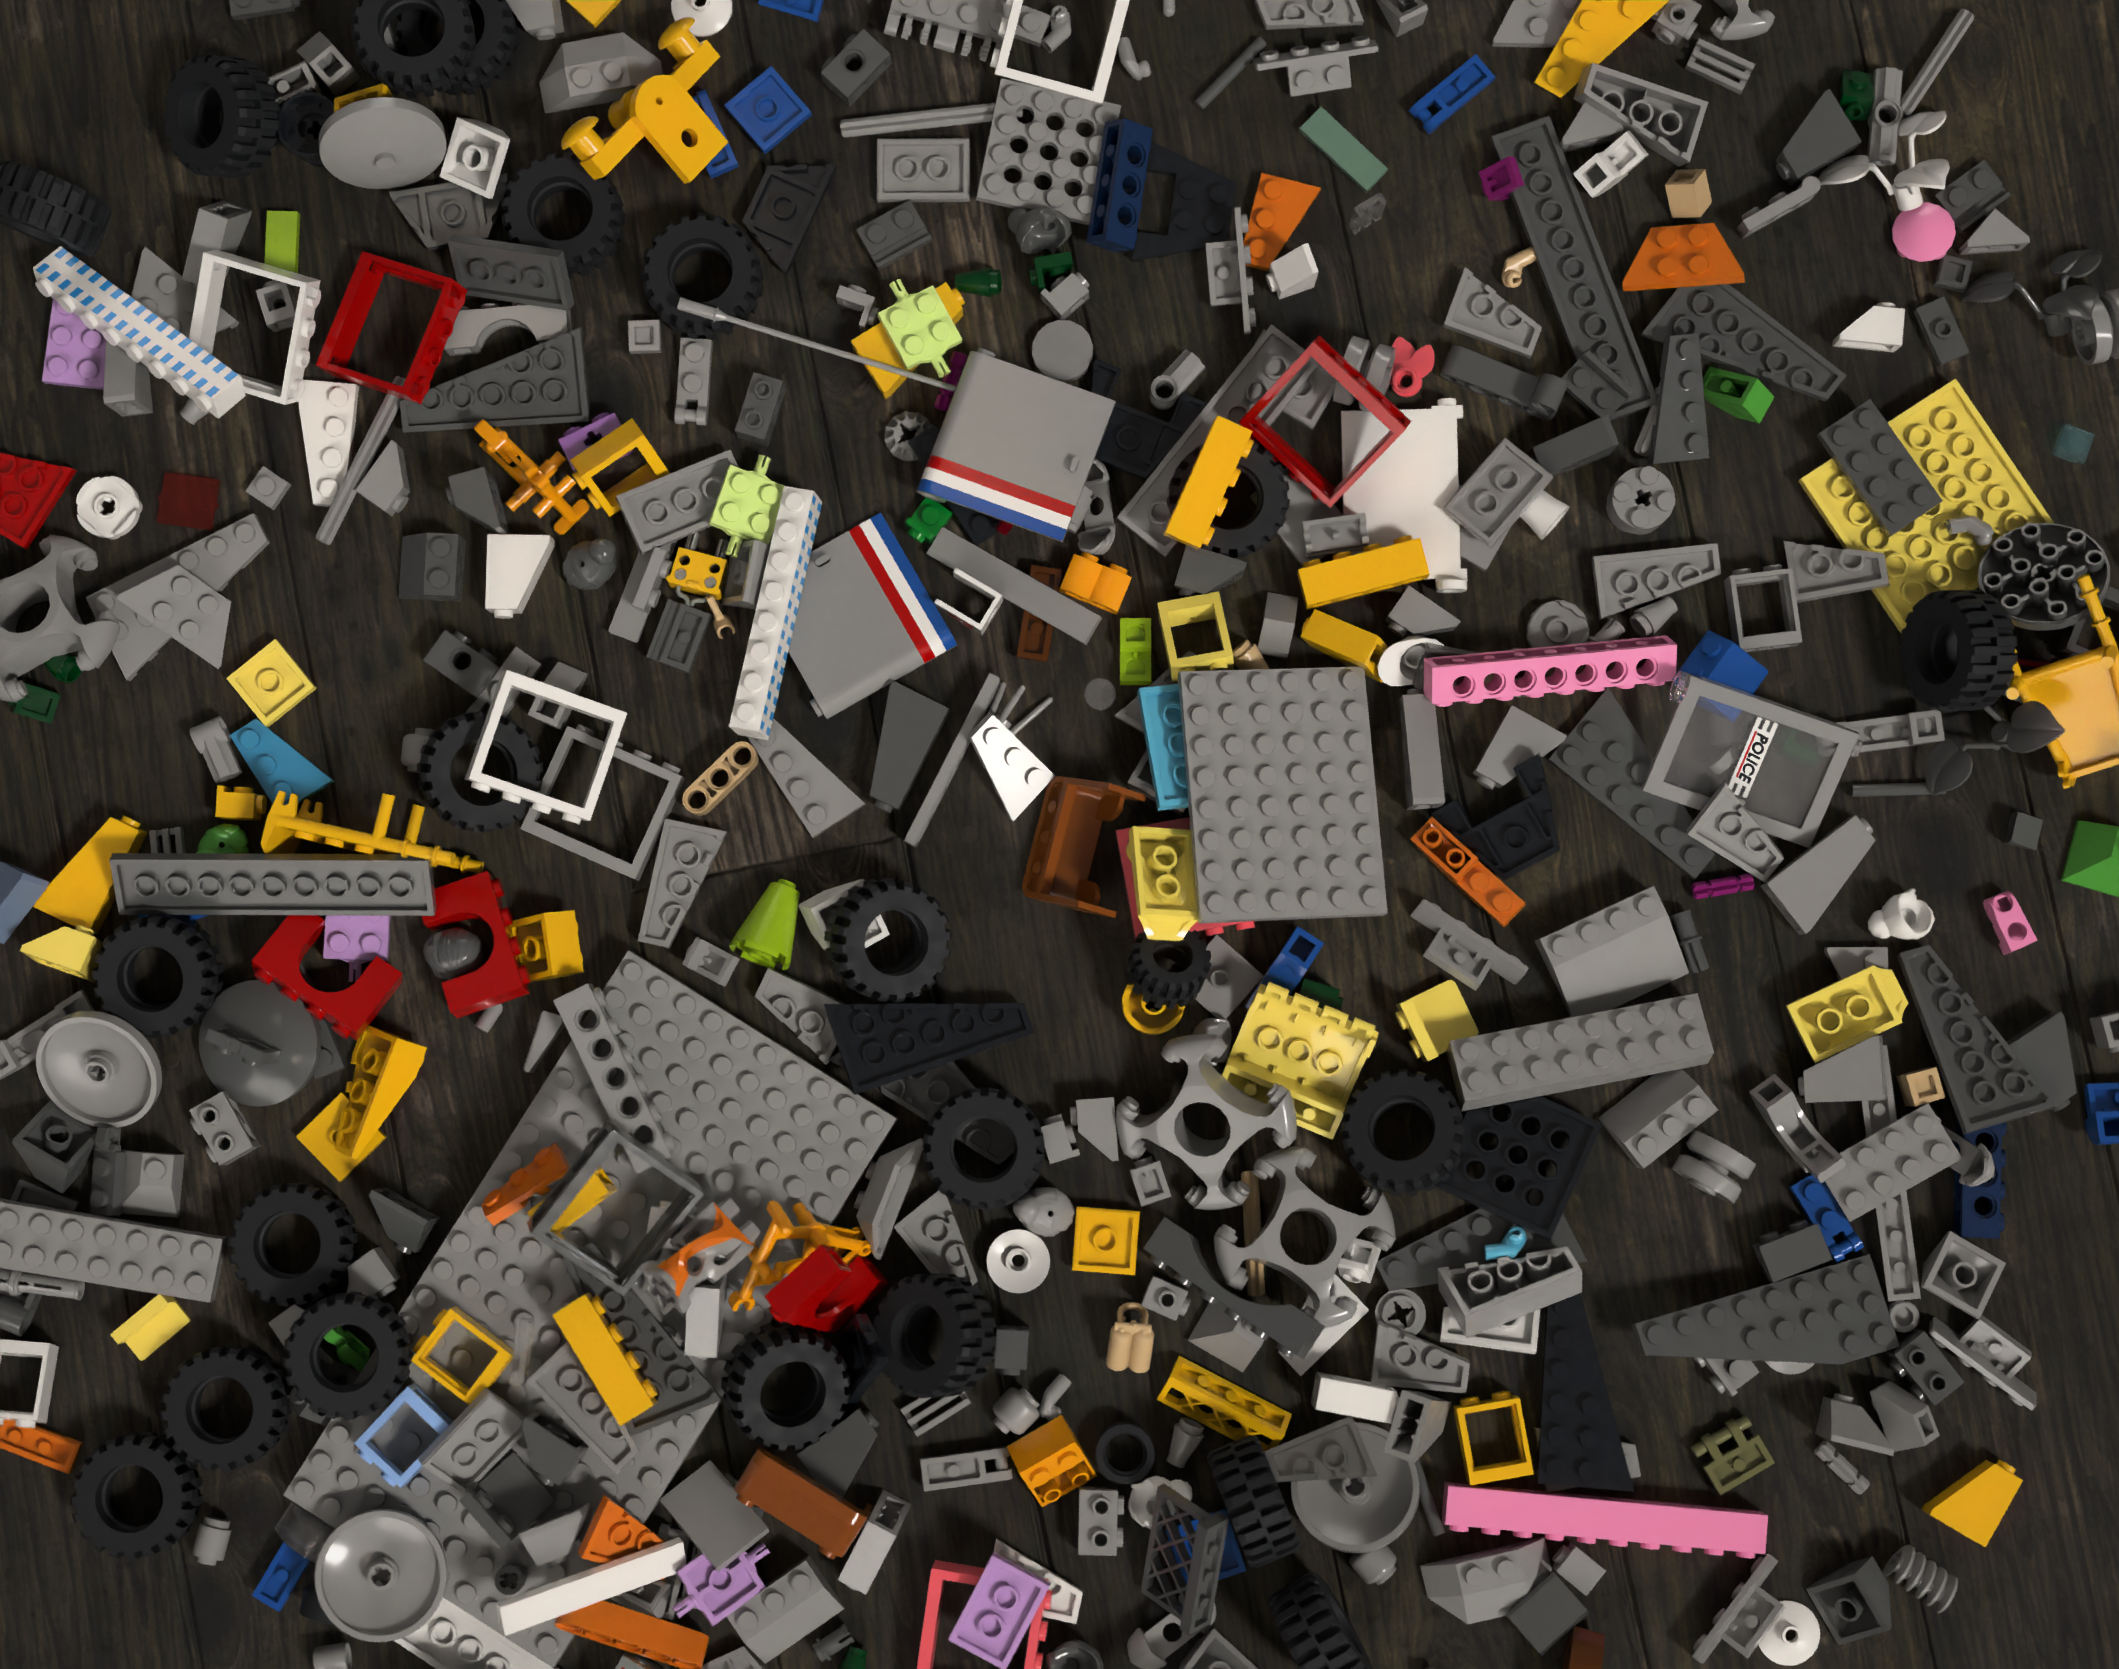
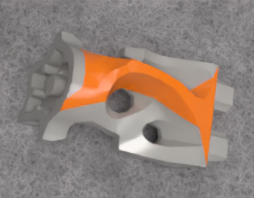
M727 1198L718 1205L712 1202L670 1240L669 1243L672 1246L680 1248L677 1253L665 1260H650L640 1266V1270L645 1277L642 1289L656 1301L664 1315L673 1308H676L683 1315L690 1307L691 1301L688 1298V1293L695 1285L706 1279L714 1284L742 1262L754 1249L755 1246L752 1243L761 1231L750 1220L739 1229L734 1225L731 1219L740 1210L731 1198ZM691 1233H700L701 1237L688 1244L687 1237ZM719 1254L725 1256L726 1259L721 1266L714 1264V1257ZM690 1257H697L700 1260V1267L696 1272H691L688 1269L687 1262Z

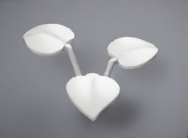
M1946 111L1917 113L1899 122L1898 135H1908L1909 169L1900 172L1894 178L1893 185L1889 183L1874 163H1869L1868 156L1854 155L1839 159L1829 165L1818 178L1821 186L1853 182L1862 178L1871 170L1886 187L1888 195L1895 194L1899 210L1909 211L1921 206L1923 198L1920 187L1944 190L1950 165L1946 159H1930L1915 165L1914 139L1916 135H1927L1941 127L1947 117Z

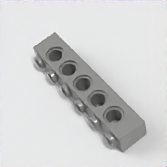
M587 983L553 1000L611 1122L637 1141H639L637 1137L639 1128L643 1125L650 1127L653 1132V1138L648 1144L643 1145L664 1160L674 1157L673 1149L677 1148L675 1141L669 1131H663L659 1120L663 1119L661 1112L655 1102H649L645 1094L649 1090L647 1083L641 1073L636 1075L631 1065L635 1061L634 1056L627 1044L622 1046L617 1034L621 1033L620 1027L613 1015L608 1017L603 1007L607 1004V1001L600 987L594 988L593 984ZM592 1010L597 1015V1023L593 1028L588 1029L583 1025L582 1017L585 1012ZM602 1039L608 1040L611 1044V1052L604 1058L600 1057L596 1052V1045ZM615 1068L622 1069L625 1074V1080L620 1086H615L610 1081V1073ZM630 1096L636 1098L639 1103V1109L634 1115L627 1114L623 1108L624 1101ZM624 1147L636 1174L653 1167Z

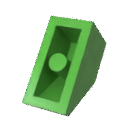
M1710 366L1703 377L1704 400L1736 418L1760 424L1774 399L1773 394L1755 377Z

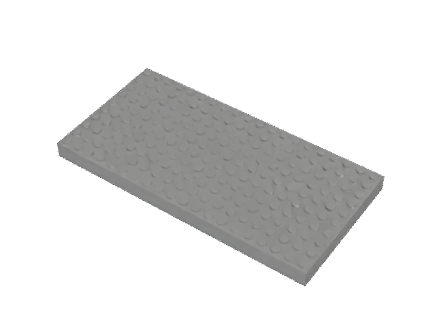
M628 950L602 991L607 1001V1004L603 1007L608 1017L613 1015L620 1027L621 1033L617 1034L622 1046L627 1044L634 1056L635 1061L631 1065L636 1075L641 1073L647 1083L649 1090L645 1094L649 1102H655L661 1112L663 1119L659 1120L663 1131H669L677 1147L673 1149L675 1156L666 1161L699 1183L704 1192V1195L697 1204L698 1209L691 1214L696 1217L712 1202L718 1205L727 1198H731L740 1210L731 1219L734 1225L739 1229L750 1220L760 1229L761 1232L754 1241L758 1249L772 1221V1217L766 1209L769 1201H776L781 1205L793 1226H800L792 1210L793 1206L800 1202L812 1213L817 1222L832 1225L870 1165L871 1160H873L895 1125L898 1117L863 1095H854L853 1090L635 952ZM592 1010L589 1011L582 1022L588 1029L593 1028L597 1023V1015ZM606 1039L600 1040L596 1045V1052L602 1058L608 1056L611 1052V1044ZM571 1040L397 1316L399 1318L402 1316L407 1323L404 1327L407 1334L411 1333L413 1343L410 1344V1348L414 1352L413 1348L423 1335L429 1337L436 1328L432 1323L443 1309L448 1311L450 1308L457 1306L517 1352L489 1390L526 1417L537 1410L579 1437L526 1382L568 1341L552 1315L579 1298L563 1255L533 1236L527 1226V1222L530 1219L527 1212L544 1200L561 1178L550 1184L551 1191L543 1196L540 1194L530 1196L524 1208L495 1226L486 1219L481 1206L491 1191L500 1189L509 1181L510 1176L516 1170L524 1169L534 1160L535 1155L540 1150L546 1147L549 1148L554 1143L563 1150L571 1167L607 1120L611 1122L582 1059ZM615 1068L610 1073V1081L613 1085L620 1086L625 1080V1074L622 1069ZM630 1096L624 1101L623 1108L627 1114L634 1115L639 1109V1103L636 1098ZM643 1125L639 1128L637 1137L641 1143L648 1144L653 1138V1132L650 1127ZM617 1143L600 1166L618 1190L560 1232V1234L579 1247L595 1242L619 1271L646 1236L651 1206H660V1200L673 1202L683 1187L654 1167L636 1174L623 1145ZM777 1239L767 1261L771 1270L779 1261L785 1262L802 1258L805 1239ZM663 1248L662 1254L657 1261L670 1258L679 1250ZM748 1256L727 1273L722 1338L717 1358L698 1359L694 1356H688L721 1397L725 1394L721 1388V1380L723 1377H728V1374L724 1371V1366L727 1360L732 1361L734 1358L731 1351L737 1344L742 1346L747 1341L744 1336L751 1331L756 1335L761 1332L760 1326L770 1324L774 1318L768 1309L771 1305L764 1296L780 1281L755 1287L752 1293L755 1305L751 1311H747L743 1303L738 1306L737 1311H733L728 1304L729 1296L734 1291H740L752 1265ZM690 1257L688 1259L687 1265L688 1269L691 1272L696 1257ZM643 1275L640 1283H635L632 1289L685 1352L686 1312L682 1315L676 1308H673L664 1315L656 1301L642 1289L645 1281ZM455 1320L429 1357L471 1388L498 1352ZM378 1348L375 1349L353 1385L366 1381L374 1373L379 1360ZM413 1362L410 1363V1374L401 1386L402 1389L383 1407L369 1415H361L355 1419L345 1420L344 1417H337L330 1420L283 1495L335 1529L349 1518L375 1509H394L417 1517L435 1533L446 1555L448 1579L443 1598L504 1636L500 1628L496 1602L602 1565L601 1563L582 1559L577 1551L603 1495L605 1494L645 1525L657 1506L659 1499L662 1498L722 1400L631 1436L639 1452L617 1474L589 1447L570 1478L563 1484L558 1486L554 1483L553 1486H549L542 1482L556 1500L531 1524L589 1501L592 1506L574 1549L568 1555H565L567 1561L548 1568L547 1563L540 1566L536 1565L521 1542L519 1535L501 1549L459 1502L464 1494L427 1468L423 1467L404 1487L400 1488L398 1485L393 1487L382 1478V1470L374 1462L369 1464L359 1456L357 1452L359 1448L354 1443L405 1388L413 1383L453 1420L469 1406ZM405 1403L370 1442L404 1473L440 1434ZM525 1434L476 1485L512 1453H516L535 1476L538 1474L531 1467ZM514 1563L520 1565L526 1573L525 1585L513 1595L502 1594L495 1586L496 1573L507 1564ZM506 1571L503 1573V1576H506V1578L502 1581L506 1586L512 1584L516 1587L518 1585L515 1582L518 1578L515 1572L513 1574H508ZM556 1618L504 1637L554 1668L574 1639L575 1634L556 1628L554 1625Z

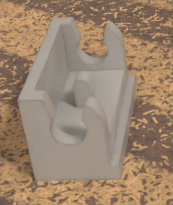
M1365 513L1303 521L1302 524L1306 558L1338 554L1346 551H1360L1369 544Z

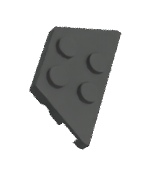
M507 173L499 175L493 199H488L453 182L389 193L391 199L424 245L431 251L449 248L447 241L453 234L491 240L510 179Z

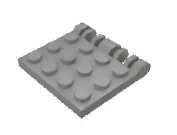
M892 0L884 34L896 37L901 16L906 17L901 38L908 40V37L911 35L914 19L925 23L919 37L920 44L927 45L931 25L938 26L933 48L954 53L960 32L966 34L961 55L967 57L971 50L972 37L984 39L979 52V60L986 62L991 41L996 43V49L1001 48L1003 37L998 36L1002 17L1008 19L1011 6L1006 5V0Z

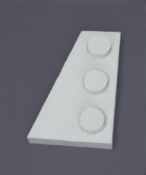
M1444 1307L1440 1342L1536 1354L1540 1309L1466 1338L1449 1307Z

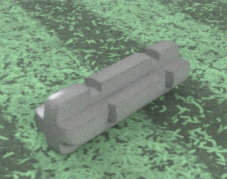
M1822 1441L1815 1448L1814 1453L1822 1461H1827L1826 1465L1844 1482L1849 1483L1848 1486L1855 1493L1862 1494L1869 1487L1870 1482L1862 1474H1857L1858 1470L1840 1453L1835 1452L1836 1449L1829 1442Z

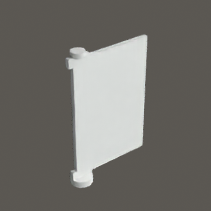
M1442 398L1437 400L1438 406H1431V409L1400 410L1411 420V423L1343 494V516L1360 513L1366 514L1368 546L1381 543L1382 547L1394 545V539L1412 535V539L1420 538L1430 572L1429 577L1424 580L1435 579L1436 592L1461 593L1467 591V568L1461 569L1460 524L1444 512L1443 507L1459 490L1457 419H1463V405H1456L1455 398ZM1364 410L1341 411L1342 479L1389 431L1371 412ZM1352 551L1351 555L1363 553L1364 551Z

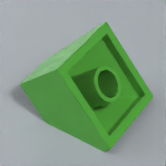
M2077 820L2060 881L2119 898V826Z

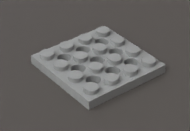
M1001 78L976 200L1013 209L1025 208L1028 211L1046 207L1060 211L1071 222L1089 225L1105 122L1119 119L1121 105L1105 101L1101 104L1050 89ZM1019 109H1027L1032 113L1033 120L1030 123L1023 124L1017 120L1016 112ZM1050 116H1058L1063 121V127L1060 130H1051L1046 124V119ZM1083 122L1088 123L1093 128V134L1089 137H1082L1077 133L1076 126ZM1014 139H1022L1027 144V150L1023 153H1015L1010 147V142ZM1050 145L1056 149L1057 157L1053 160H1046L1041 156L1040 149L1043 146ZM1075 152H1081L1086 156L1087 164L1083 167H1077L1072 164L1070 156ZM1014 168L1020 172L1021 180L1017 183H1010L1005 179L1004 172L1007 169ZM1039 175H1045L1050 179L1051 187L1047 190L1038 189L1035 186L1034 179ZM1076 182L1081 187V194L1076 197L1069 196L1065 192V184Z

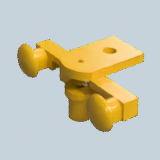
M684 17L675 21L666 28L658 41L659 50L667 48L677 60V63L672 67L674 71L670 75H656L642 81L635 89L626 92L620 100L611 104L608 110V119L616 131L610 137L602 140L593 130V127L599 120L596 116H588L578 120L564 134L561 148L564 150L570 147L581 160V166L593 180L605 177L644 136L684 184L690 183L728 143L722 133L687 92L720 58V55L707 39L699 42L689 30L695 22L694 18ZM683 131L688 132L692 138L690 147L686 146L682 141L681 135Z

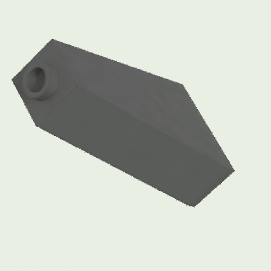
M892 681L889 688L870 791L871 798L876 800L874 806L888 813H891L892 809L900 812L950 713L949 708L895 681Z

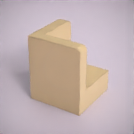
M1705 169L1676 170L1665 184L1673 218L1701 217L1712 202Z
M1926 1067L1896 1076L1905 1106H1918L1946 1098L1937 1067Z

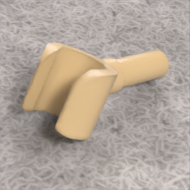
M713 595L707 596L706 600L714 614L715 620L713 625L718 637L723 639L721 629L724 627H730L733 634H735L731 618L723 615Z

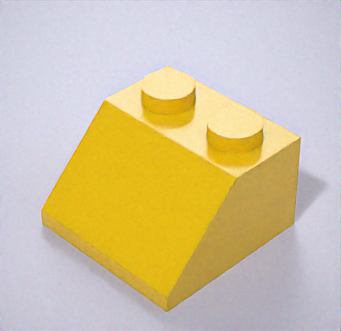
M575 910L541 913L514 920L513 925L509 926L512 937L517 936L520 942L522 954L518 955L521 966L526 965L531 982L584 972Z

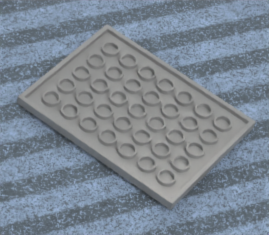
M1361 667L1180 671L1178 674L1198 923L1385 916L1388 914L1365 670Z

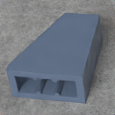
M0 861V943L2 944L7 941L49 884V881L3 861Z

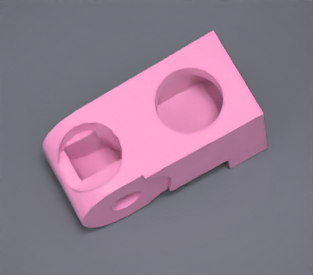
M2007 890L1983 901L1986 914L1992 922L1994 931L2000 941L1999 946L2003 955L2037 941L2012 892Z

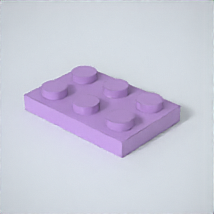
M53 299L42 381L45 384L104 390L106 339L96 329H89L73 312L69 314L63 310L59 303Z
M993 1552L948 1640L1001 1669H1007L1051 1582Z

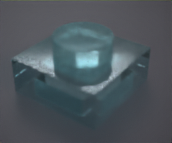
M2064 424L2061 427L2052 455L2083 465L2086 462L2095 434L2069 424Z

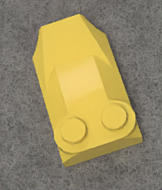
M1132 826L1129 830V842L1126 845V853L1132 862L1138 918L1149 940L1181 941L1189 929L1198 921L1191 830Z
M1872 965L1805 997L1799 998L1786 1005V1008L1812 1061L1817 1063L1903 1023L1902 1016L1909 1003L1892 969H1882Z

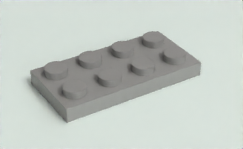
M731 449L616 496L617 504L641 555L653 551L654 547H663L711 527L708 523L729 465L738 467Z
M1926 1103L1840 1152L1839 1154L1844 1158L1847 1166L1825 1180L1851 1222L1963 1158L1929 1103Z

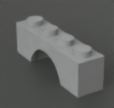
M512 302V306L500 307L499 304L488 303L481 305V309L472 310L463 306L457 315L453 325V332L448 338L444 350L450 356L481 353L487 338L498 329L508 326L524 328L535 336L538 343H542L572 330L570 310Z
M381 1247L373 1248L348 1266L349 1286L346 1293L352 1291L362 1292L363 1295H378L382 1299L397 1288L394 1283L401 1279V1276ZM294 1304L268 1322L283 1345L285 1339L291 1334V1326L301 1317V1313L309 1307L308 1305Z

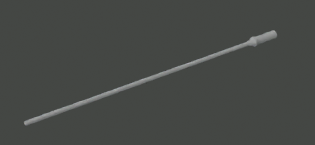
M682 297L679 299L678 310L713 320V322H731L955 392L957 387L729 316L719 310V307L714 308Z

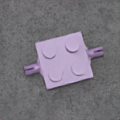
M325 915L323 958L340 959L349 963L348 982H356L362 974V963L373 961L376 955L384 961H388L391 916Z
M761 1542L748 1553L746 1551L743 1552L720 1572H717L702 1553L676 1571V1574L685 1586L687 1594L686 1598L672 1606L673 1611L677 1612L678 1618H681L695 1607L704 1614L710 1625L714 1626L765 1589L766 1586L757 1575L755 1563L770 1553L768 1548H765L766 1545Z

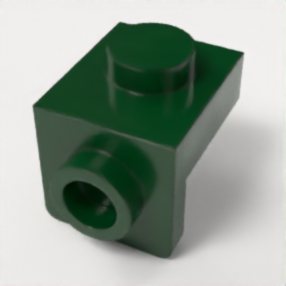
M1842 70L1839 78V105L1849 120L1864 122L1874 100L1873 74Z

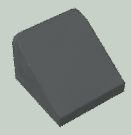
M2021 812L2011 813L2004 843L2036 851L2043 820Z

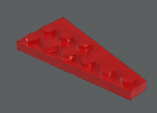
M0 453V534L21 547L28 549L77 470Z

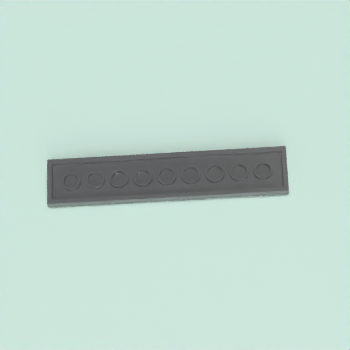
M1550 116L1491 136L1490 142L1498 161L1507 156H1515L1525 185L1510 194L1529 244L1535 251L1538 268L1574 362L1576 363L1587 349L1591 353L1597 352L1605 358L1608 363L1607 367L1615 374L1621 373L1630 381V387L1634 392L1609 418L1610 421L1655 405L1657 395Z
M113 853L109 859L119 915L435 916L437 910L431 861L409 855L407 858H403L401 854Z

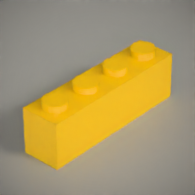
M1219 415L1214 418L1163 535L1196 550L1200 549L1202 544L1208 546L1215 531V528L1210 526L1214 516H1221L1228 502V499L1223 497L1228 486L1234 487L1241 470L1236 468L1241 456L1247 458L1254 441L1249 439L1252 433L1251 430Z
M1412 535L1394 539V545L1382 547L1381 543L1364 547L1363 553L1351 555V551H1346L1333 555L1332 561L1321 563L1320 559H1315L1303 563V568L1298 569L1297 576L1306 610L1427 579L1430 572L1421 539H1412Z
M589 1292L552 1316L618 1424L622 1426L657 1403L655 1396L658 1395V1392L649 1378L644 1380L638 1371L641 1365L635 1354L631 1350L629 1352L625 1350L621 1343L624 1337L615 1323L609 1324L604 1315L607 1309L598 1295L593 1297Z

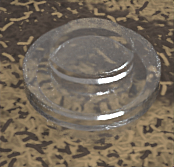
M1106 679L1092 680L1086 686L1085 700L1093 709H1107L1115 700V688Z

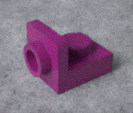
M1507 156L1479 172L1482 180V190L1489 201H1504L1510 198L1509 193L1525 185L1515 156Z

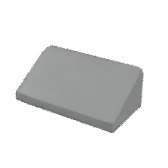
M657 1580L610 1599L637 1612L662 1619L672 1586Z

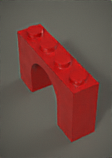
M488 871L436 888L437 910L435 916H422L424 925L431 931L469 919L486 922L492 929L494 947L488 961L474 972L442 983L450 1013L457 1018L530 994L527 984L531 983V977L526 965L521 966L518 956L522 954V948L517 936L512 937L509 927L513 925V918L509 908L503 907L501 896L505 895L502 883L499 878L495 879Z
M288 915L252 959V969L255 971L253 973L254 976L266 985H269L271 982L280 985L282 989L279 992L293 1002L300 998L308 1005L305 1010L319 1021L325 1019L333 1025L332 1029L338 1035L345 1039L350 1036L357 1041L401 985L403 973L376 955L358 980L345 990L323 992L311 987L300 973V964L307 951L325 930V920L318 915Z
M821 1244L764 1297L771 1305L768 1308L770 1313L779 1322H788L792 1325H800L805 1328L816 1329L819 1332L825 1331L834 1334L889 1283L871 1259L858 1256L847 1266L834 1248Z

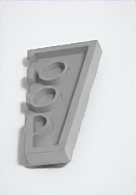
M1718 543L1594 556L1592 558L1599 620L1721 575Z

